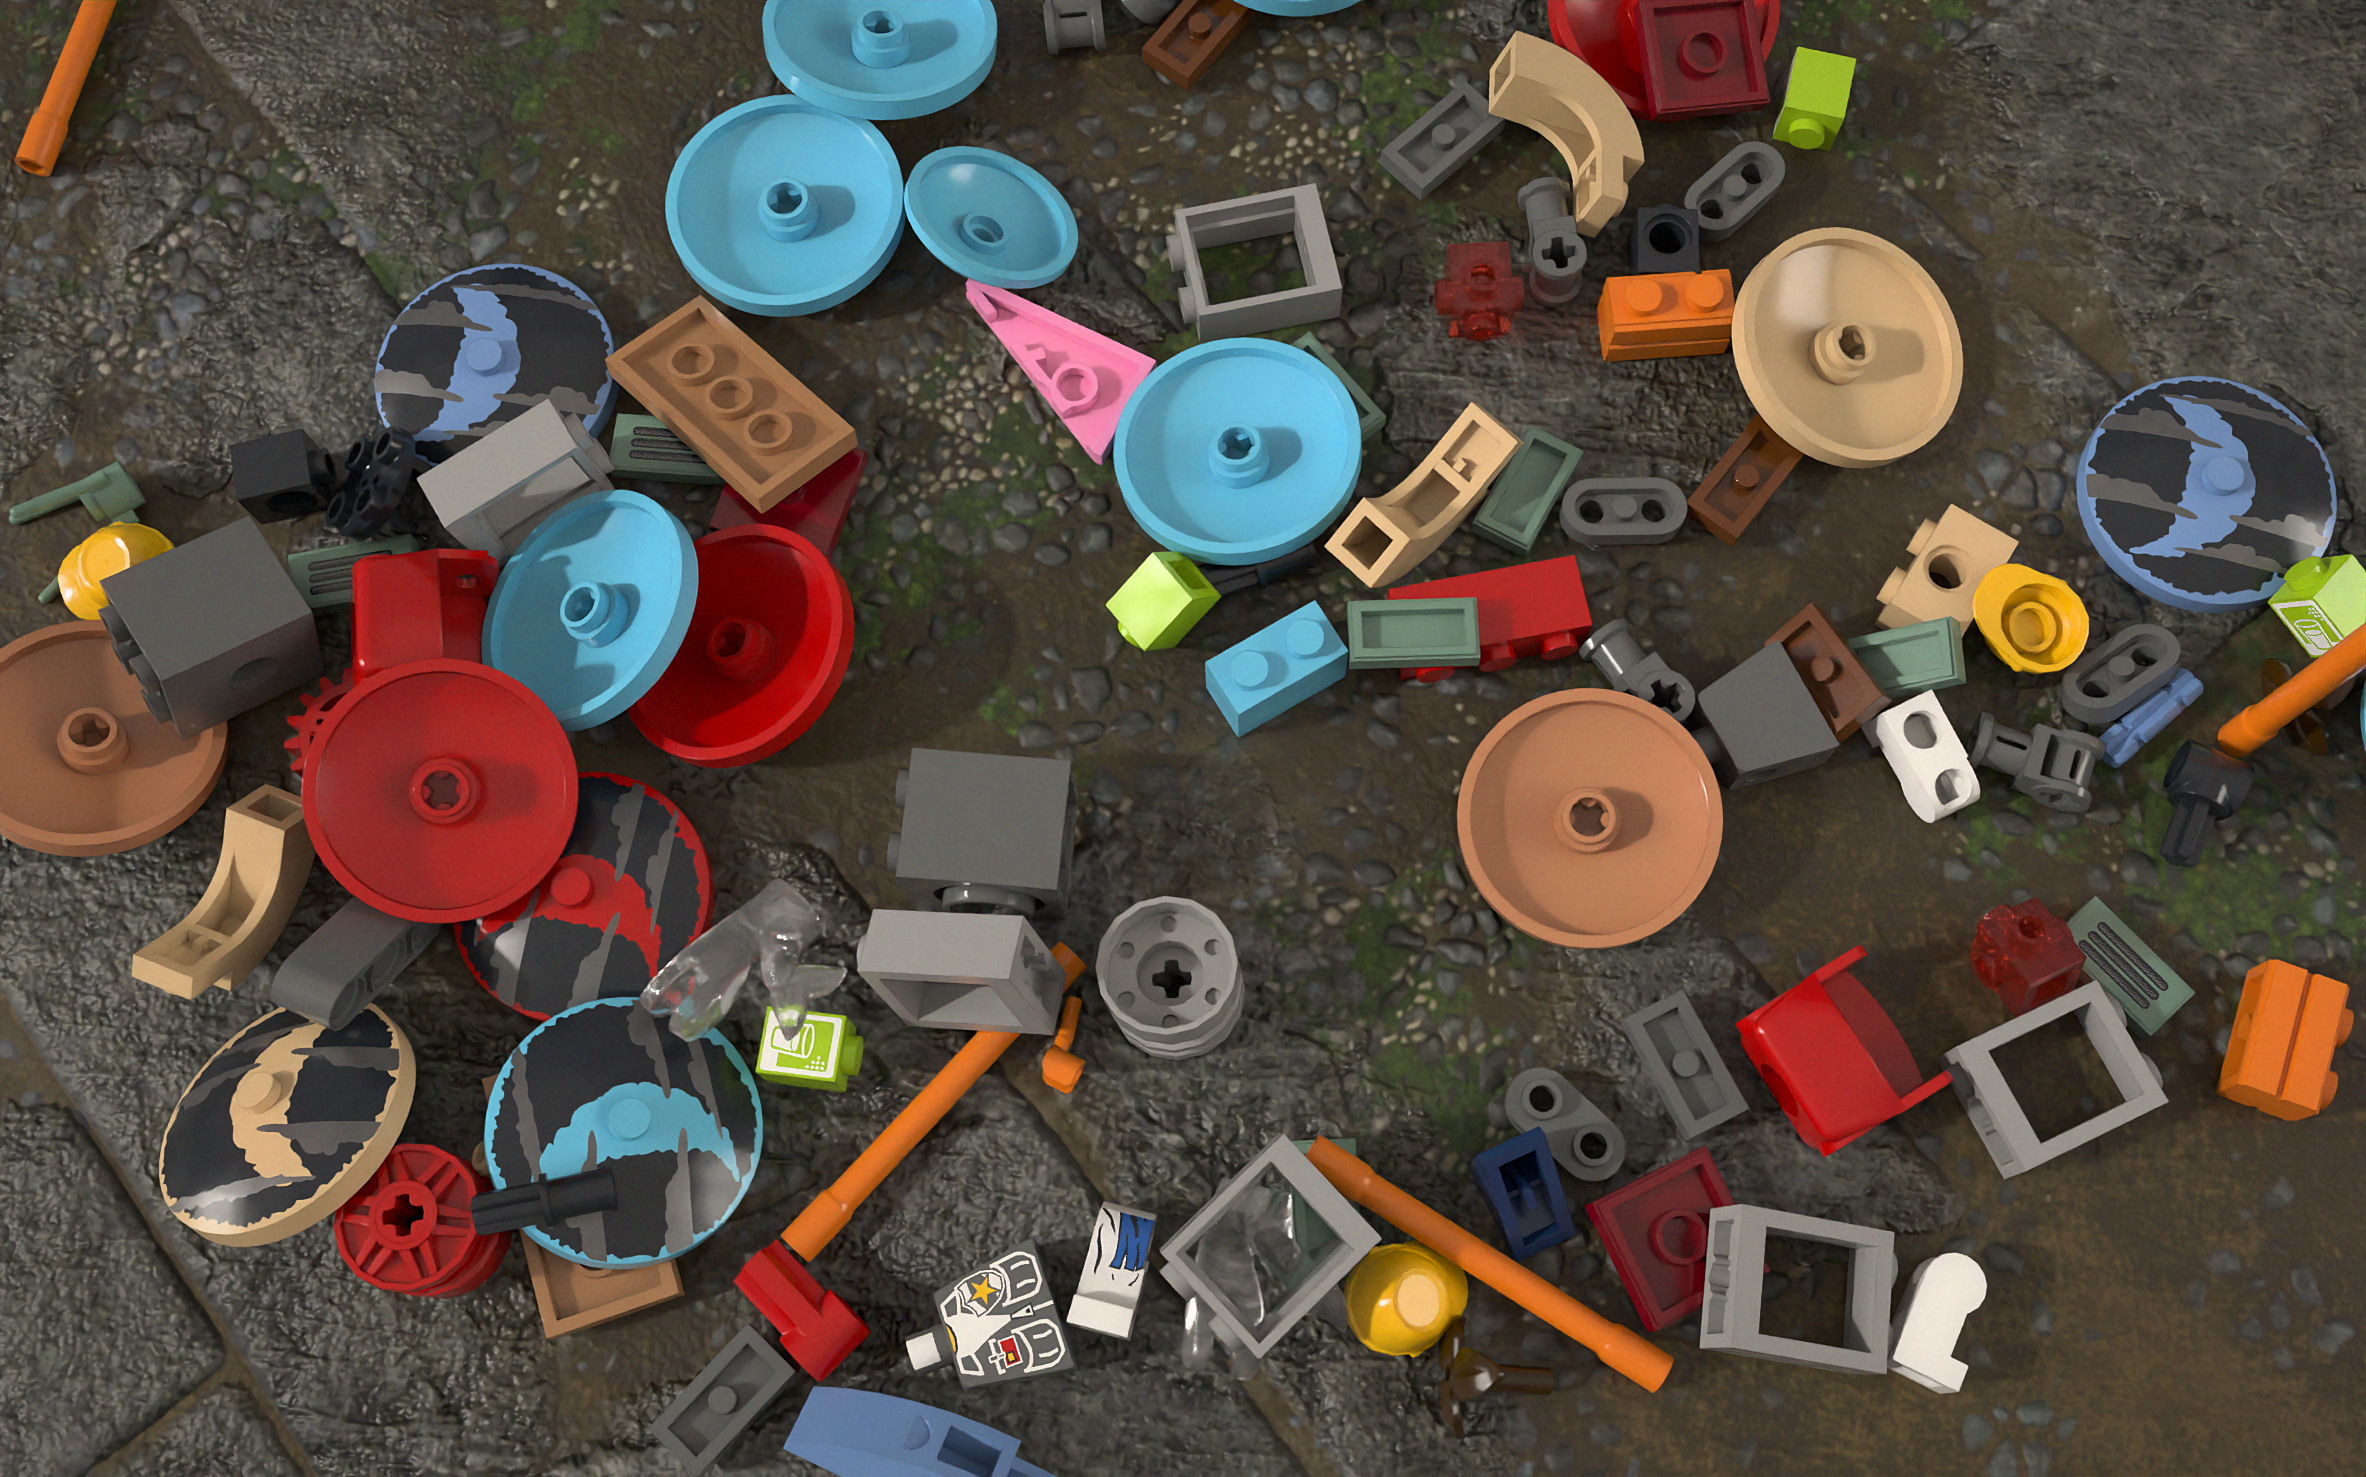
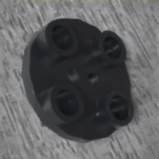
M389 426L379 432L372 440L360 436L354 441L346 455L345 468L350 470V473L342 491L334 496L328 506L325 516L327 525L338 529L341 536L356 542H363L374 536L378 531L392 537L404 534L415 536L418 523L399 514L395 509L403 496L408 482L419 484L416 478L434 467L415 456L414 438L410 432L400 427Z

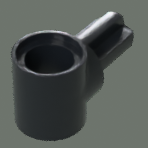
M2187 739L2181 745L2167 769L2162 785V790L2169 793L2167 797L2168 802L2174 807L2159 848V854L2166 859L2167 863L2187 868H2193L2199 863L2214 821H2221L2231 817L2247 795L2254 777V766L2192 739Z

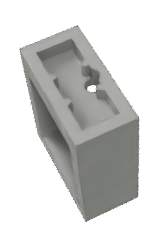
M1316 183L1175 210L1176 234L1166 236L1167 250L1172 271L1183 270L1187 287L1178 288L1181 312L1185 324L1195 322L1200 344L1340 317L1342 284ZM1294 231L1307 287L1210 306L1197 250Z
M549 398L416 478L444 528L468 550H488V556L498 560V568L508 563L527 536L558 509L578 498L595 492L616 490L607 476L608 473L615 470V466L595 437L592 439L574 412L564 417Z
M873 909L867 934L861 937L857 948V972L907 1026L1054 1035L1067 973L1024 916Z
M2097 980L1975 1037L1936 1058L1943 1072L1948 1070L1955 1079L1950 1084L2004 1180L2026 1172L2169 1102L2161 1089L2163 1081L2157 1066L2149 1056L2139 1052L2126 1030L2127 1019L2121 1005L2111 994L2103 991ZM2074 1011L2126 1102L2040 1143L1989 1051Z
M1278 1133L1160 1248V1253L1166 1258L1168 1263L1159 1272L1188 1303L1199 1294L1217 1313L1208 1325L1236 1355L1247 1346L1260 1359L1382 1238L1283 1133ZM1274 1167L1336 1233L1342 1242L1255 1327L1186 1251Z
M1746 1204L1711 1208L1699 1348L1846 1374H1887V1358L1892 1352L1894 1344V1332L1889 1322L1891 1288L1895 1284L1898 1273L1897 1258L1893 1253L1894 1232ZM1766 1233L1849 1248L1843 1348L1759 1334Z

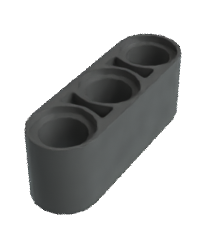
M354 896L282 963L272 983L271 1000L275 1004L334 1032L339 1031L347 1026L432 942L442 923L415 922L398 918L379 911Z

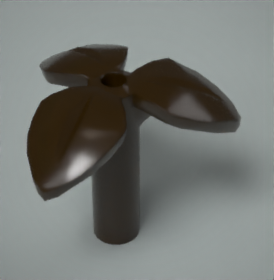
M2267 658L2262 662L2260 677L2264 696L2267 697L2293 677L2288 665L2276 658ZM2366 668L2284 726L2295 743L2314 755L2324 756L2329 752L2330 734L2327 726L2316 715L2318 709L2332 710L2348 695L2363 690L2366 681Z
M1461 1315L1454 1319L1447 1330L1437 1359L1438 1367L1445 1372V1379L1439 1381L1437 1386L1439 1405L1443 1417L1456 1439L1465 1438L1460 1413L1461 1400L1475 1399L1487 1392L1548 1396L1552 1393L1554 1386V1376L1550 1367L1497 1364L1482 1352L1466 1347L1461 1348L1467 1318Z

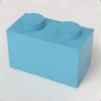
M1314 600L1206 661V688L1239 738L1344 678L1349 651Z

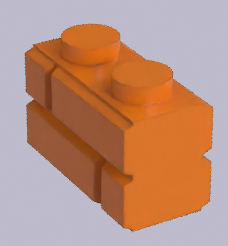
M1729 269L1702 271L1701 274L1679 272L1606 278L1602 291L1603 295H1601L1597 307L1598 327L1604 362L1723 354L1730 341L1729 337L1732 336V319L1735 307Z
M2269 959L2249 969L2216 1089L2218 1096L2246 1106L2257 1107L2259 1111L2287 1121H2298L2319 1114V1110L2326 1109L2333 1100L2338 1086V1075L2330 1070L2335 1047L2342 1046L2347 1040L2354 1020L2353 1011L2345 1008L2350 990L2348 985L2320 974H2310L2306 969L2281 960Z

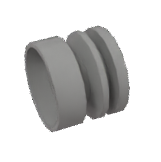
M1170 896L1149 899L1136 903L1116 917L1101 939L1095 966L1100 993L1114 1021L1130 1043L1151 1056L1181 1060L1203 1055L1227 1039L1241 1017L1246 990L1232 935L1214 912L1190 899ZM1182 976L1185 985L1180 987L1179 997L1168 998L1165 988L1170 987L1171 977Z

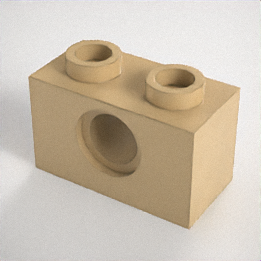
M1953 504L1948 507L1937 523L1926 517L1906 548L1907 551L1916 555L1907 571L1896 566L1876 597L1877 600L1886 604L1874 625L1886 631L1952 616L1960 622L1962 638L1974 618L1973 596L1980 582L1990 570L2007 563L2019 541ZM1929 572L1939 573L1946 577L1952 589H1945L1936 585L1930 578Z

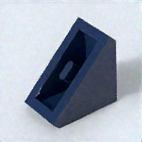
M1540 1126L1478 1154L1468 1166L1511 1256L1516 1262L1576 1234L1547 1138Z

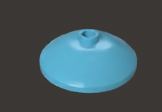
M970 146L943 148L922 158L912 170L904 192L905 210L908 220L919 239L945 266L972 281L1004 289H1024L1042 286L1062 275L1076 252L1078 245L1077 224L1063 196L1037 171L1008 155L985 148Z

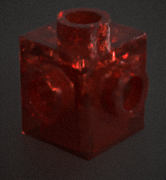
M1509 241L1448 244L1442 274L1443 279H1436L1434 288L1436 315L1447 317L1448 338H1466L1473 342H1485L1501 335H1509L1514 312H1522L1524 305L1523 279L1521 275H1512Z
M2037 897L2014 907H2011L2009 904L1998 906L1982 917L1977 925L1978 930L1968 958L1971 961V966L1977 979L1986 988L1994 989L2016 1018L2074 990L2087 956L2074 942V937L2067 924L2058 916H2052Z

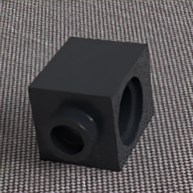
M1672 204L1637 207L1628 235V276L1695 272L1699 274L1698 209H1683ZM1653 247H1666L1669 250H1671L1673 254L1660 253Z
M303 428L229 445L237 501L261 525L328 509L332 501L330 485L337 482L336 467L327 448L320 449Z

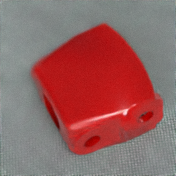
M438 548L395 555H371L355 562L352 567V592L350 600L353 688L382 670L414 660L452 658L483 664L481 639L487 610L484 598L491 596L496 586L499 573L498 560L488 556V550ZM470 574L476 577L460 578L458 576Z
M1862 945L1854 947L1816 970L1800 984L1763 1005L1735 1024L1741 1033L1740 1045L1802 1140L1809 1147L1818 1149L1823 1158L1877 1125L1909 1109L1955 1080L1950 1072L1946 1070L1927 1082H1923L1908 1046L1891 1019L1866 988L1847 971L1868 955Z

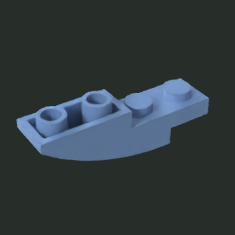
M813 1386L783 1447L784 1450L841 1477H1058L1016 1457L1015 1455L1021 1440L987 1425L916 1401L849 1388Z

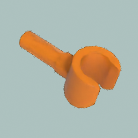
M1072 996L1066 999L1058 1035L1055 1037L1054 1045H1051L1047 1050L1042 1062L1044 1082L1066 1094H1070L1073 1091L1086 1062L1069 1053L1083 1002L1081 999Z

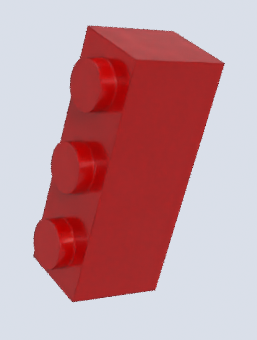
M1575 555L1390 588L1387 594V600L1477 597L1480 661L1479 665L1476 666H1479V669L1484 672L1508 668L1514 665L1518 658L1541 654L1543 660H1557L1571 656L1579 650L1578 647L1585 643L1592 627ZM1475 666L1398 668L1400 680L1417 677L1418 682L1433 683L1451 677L1455 670Z

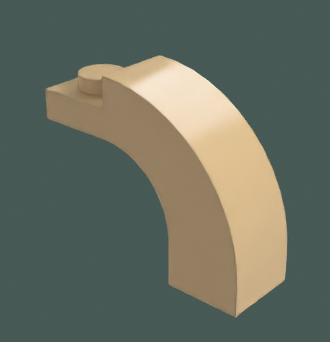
M1516 30L1490 69L1489 114L1525 125L1539 132L1560 151L1569 166L1573 179V215L1577 233L1595 238L1611 217H1617L1622 211L1628 195L1627 183L1644 163L1643 146L1638 129L1630 112L1617 93L1590 66L1553 43Z
M1471 402L1431 453L1403 482L1381 497H1364L1324 547L1370 588L1383 587L1396 581L1426 559L1470 516L1490 493L1487 487L1524 442L1481 405Z
M265 784L226 808L221 857L208 889L187 917L133 954L131 977L159 987L169 994L192 1000L212 984L232 991L258 966L282 933L305 887L316 850L304 820L302 797Z

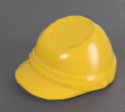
M117 521L110 526L99 529L84 540L82 544L75 547L61 564L58 582L66 606L81 619L101 620L98 610L108 606L99 581L175 548L173 543L160 531L138 523L124 524L122 521Z
M2001 564L1984 576L1973 596V615L1980 632L1983 634L1984 643L1991 653L2016 672L2025 671L2032 674L2058 672L2072 664L2084 649L2089 634V617L2081 598L2062 579L2040 573L2021 564Z
M1418 1240L1374 1246L1368 1252V1255L1353 1267L1344 1284L1343 1308L1346 1320L1355 1337L1370 1350L1390 1356L1410 1355L1413 1358L1418 1357L1423 1351L1433 1346L1458 1315H1462L1467 1306L1468 1282L1462 1268Z

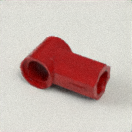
M777 1239L764 1249L759 1250L742 1267L741 1272L733 1281L758 1311L766 1316L782 1334L779 1340L786 1350L820 1383L872 1333L865 1322L831 1288L826 1291L782 1242Z

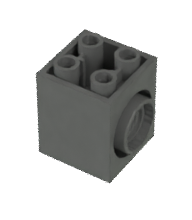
M250 516L99 581L108 606L99 609L98 613L113 641H110L116 657L128 676L135 674L143 688L140 690L141 695L156 722L160 725L170 720L182 741L326 674L312 611Z
M912 748L910 768H900L896 782V806L904 808L901 832H891L887 851L888 871L896 872L897 887L903 889L912 907L945 910L950 913L1024 916L1026 920L1040 918L1066 921L1079 803L1071 760Z

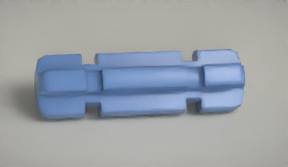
M2178 668L2176 676L2168 684L2134 706L2115 725L2098 738L2106 747L2102 759L2103 762L2109 767L2118 768L2130 759L2139 748L2149 742L2203 693L2202 682L2195 678L2189 670Z

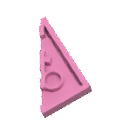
M968 279L966 282L967 299L1092 460L1103 466L1114 447V438L1120 415L1135 389L1157 368L1156 360L1002 288L984 285Z

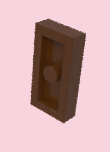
M1183 0L1142 47V62L1189 91L1255 15L1257 10L1248 8L1233 0Z
M1757 414L1687 500L1686 516L1730 547H1733L1801 462L1805 454L1786 442L1765 422L1762 416Z
M1812 602L1763 643L1766 647L1772 642L1780 641L1834 736L1841 742L1845 741L1893 701L1825 611Z

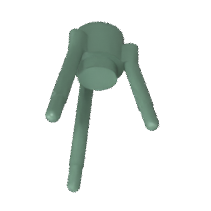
M117 460L83 480L13 506L10 509L9 521L17 525L81 500L97 522L109 517L112 522L108 526L117 521H122L124 524H134L141 522L134 509L145 504L146 499L130 474ZM58 575L39 594L38 599L40 603L48 604L60 593Z

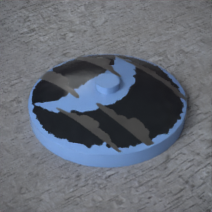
M507 263L474 267L448 276L429 287L403 310L391 326L382 344L375 372V394L379 413L386 428L395 426L410 432L415 440V456L433 467H436L548 398L564 417L574 412L592 439L594 437L597 439L606 426L618 397L620 384L610 376L605 362V358L617 351V346L611 330L597 306L580 288L567 279L553 272L523 264Z
M2184 376L2158 381L2136 390L2113 407L2095 428L2085 445L2078 466L2076 487L2079 512L2086 532L2098 553L2123 580L2135 589L2155 600L2180 609L2203 613H2231L2263 605L2286 582L2284 576L2292 566L2311 556L2322 557L2333 534L2337 511L2336 487L2330 465L2321 446L2303 422L2285 406L2259 390L2231 380L2206 376Z

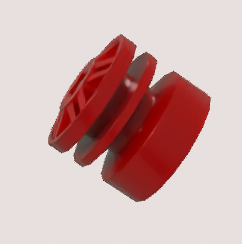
M409 1143L392 1147L371 1178L336 1210L333 1225L339 1254L357 1277L383 1290L404 1293L420 1298L450 1299L475 1290L494 1274L511 1246L513 1229L488 1235L477 1234L472 1221L471 1199L478 1193L493 1191L494 1187L491 1179L478 1175L473 1168L472 1161L433 1145ZM419 1208H422L424 1210L423 1219L412 1222L411 1230L406 1229V1219L416 1216Z

